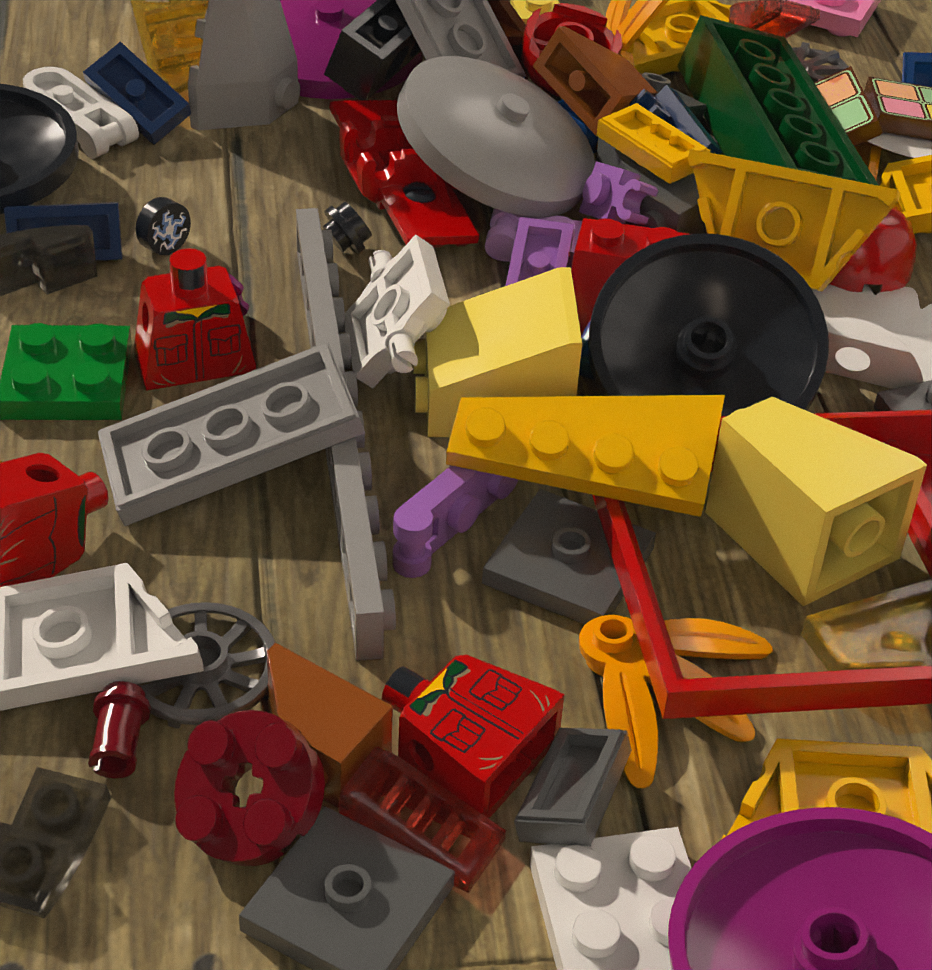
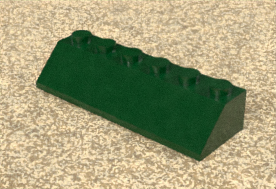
M700 15L677 67L694 99L706 104L703 116L725 156L878 185L785 37Z

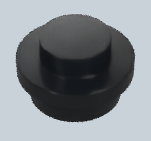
M343 202L336 209L333 206H329L324 210L329 221L323 225V229L331 230L333 243L342 252L349 247L357 254L365 249L363 243L372 237V233L358 213L347 202Z

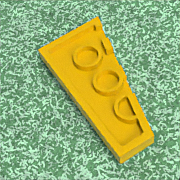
M725 395L461 397L446 451V465L701 517Z

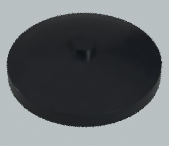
M0 84V214H4L5 207L29 206L57 190L73 173L79 153L75 123L66 109L41 93L8 84Z
M709 233L688 234L664 239L643 248L625 260L608 278L597 297L590 320L588 339L591 372L601 396L725 395L721 416H728L738 409H745L770 397L777 398L807 411L821 385L829 354L828 328L825 316L818 299L804 278L781 257L766 248L740 238Z

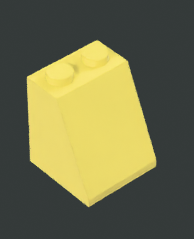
M559 267L451 305L447 308L441 323L433 331L425 332L424 338H419L415 342L414 350L418 358V364L416 367L413 365V374H424V376H415V413H426L428 437L451 436L461 397L577 396L582 338L571 267Z
M770 397L745 409H738L722 418L705 513L804 607L900 559L927 464L912 454L782 400Z

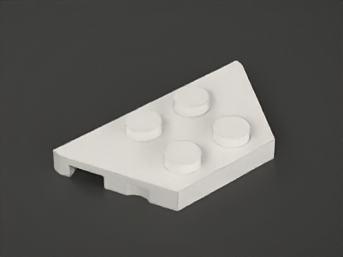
M128 563L0 587V711L103 691L106 685L116 681L141 684L204 671L203 661L197 644L191 637L186 639L176 628L170 612L156 596L149 595L146 592L142 579Z

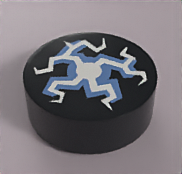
M167 197L154 198L142 208L138 215L135 227L137 240L143 247L156 254L170 255L181 248L189 235L191 227L190 214L183 205Z

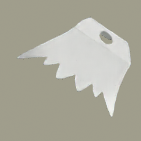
M864 284L863 292H850L833 285H828L823 292L812 290L820 303L828 328L829 354L825 372L891 389L932 380V304L921 309L917 292L913 288L903 287L893 291L879 292L876 295L873 294L872 289L867 284Z

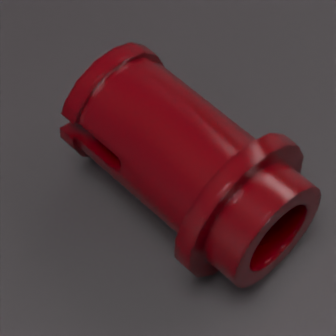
M127 681L112 682L106 685L103 692H100L94 699L93 713L98 722L88 765L89 767L94 766L93 772L100 776L118 779L128 777L135 772L141 725H144L149 720L151 705L148 699H146V693L140 686Z

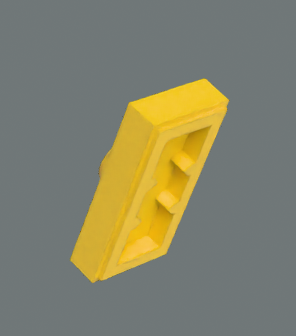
M637 103L598 120L596 136L669 184L694 173L693 168L689 165V149L710 152L707 147Z

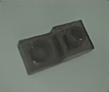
M40 767L36 768L12 825L0 822L1 907L41 918L47 917L78 869L112 798L106 784Z

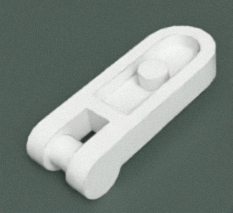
M42 67L34 69L24 76L23 88L41 93L53 99L67 110L75 123L77 140L89 158L94 159L108 153L109 146L116 143L120 146H125L138 139L139 131L133 117L71 72L58 67Z

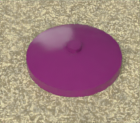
M280 0L297 56L298 82L300 84L299 96L319 99L355 97L325 76L324 72L341 30L377 0ZM422 51L376 93L390 89L405 81L412 70L422 62L424 56Z
M840 807L792 810L768 816L737 829L712 846L694 864L677 891L668 925L671 970H932V834L895 817L872 811Z

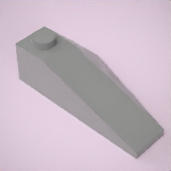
M209 0L205 18L197 19L195 37L203 39L199 66H190L188 79L191 128L210 130L272 123L298 103L300 94L297 56L280 0Z

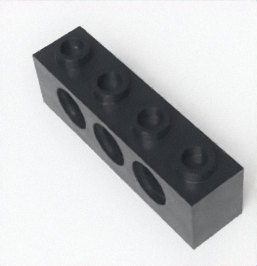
M377 0L342 29L324 72L325 76L359 100H368L421 52L396 0Z

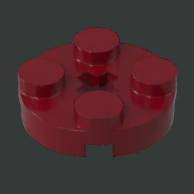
M244 710L228 714L218 721L209 720L202 722L195 727L187 742L188 750L181 760L176 776L174 801L177 812L175 824L178 832L185 839L194 842L205 854L230 864L259 866L275 861L285 854L280 852V850L290 845L298 834L305 836L319 815L324 797L325 778L323 765L317 752L309 747L306 738L301 734L300 730L290 722L272 713ZM252 770V776L263 780V787L261 793L249 795L245 807H240V798L235 795L236 786L240 778L246 772Z

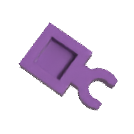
M596 161L592 174L585 182L583 201L579 212L598 219H613L622 224L626 220L637 225H646L649 218L640 214V205L647 195L656 197L658 189L653 185L639 181L641 177L639 174Z

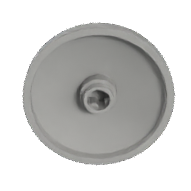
M442 56L428 59L416 66L409 74L398 96V119L410 145L436 174L467 196L495 209L528 217H550L563 214L575 207L583 197L585 182L592 174L595 166L594 155L587 137L571 115L557 101L525 78L482 60L460 56Z

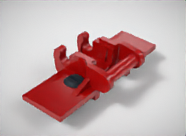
M340 100L330 102L329 110L340 127V156L362 195L376 203L378 209H386L406 245L415 234L434 248H441L449 244L464 247L468 244L478 243L479 234L452 190L456 188L436 174L420 158L408 142L399 123L397 100Z

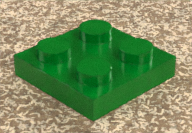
M43 323L12 325L0 379V420H122L132 346L130 326L105 324L47 325Z

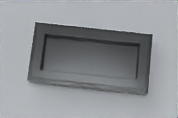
M559 728L514 820L519 842L591 846L632 751L627 730Z

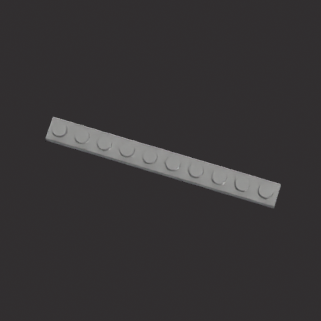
M318 208L296 209L297 260L310 349L324 343H330L355 407H358L355 371L345 372L344 370L351 369L349 333L338 334V332H345V311L343 297H339L337 263H333L331 230H321ZM357 411L364 428L363 413L362 411ZM365 433L325 448L356 661L383 659L384 631L396 629L393 590H381L379 581H387L388 575L384 541L373 542L372 535L379 534L380 530L377 496H365L364 490L372 489L369 452L358 453L357 449L365 447Z

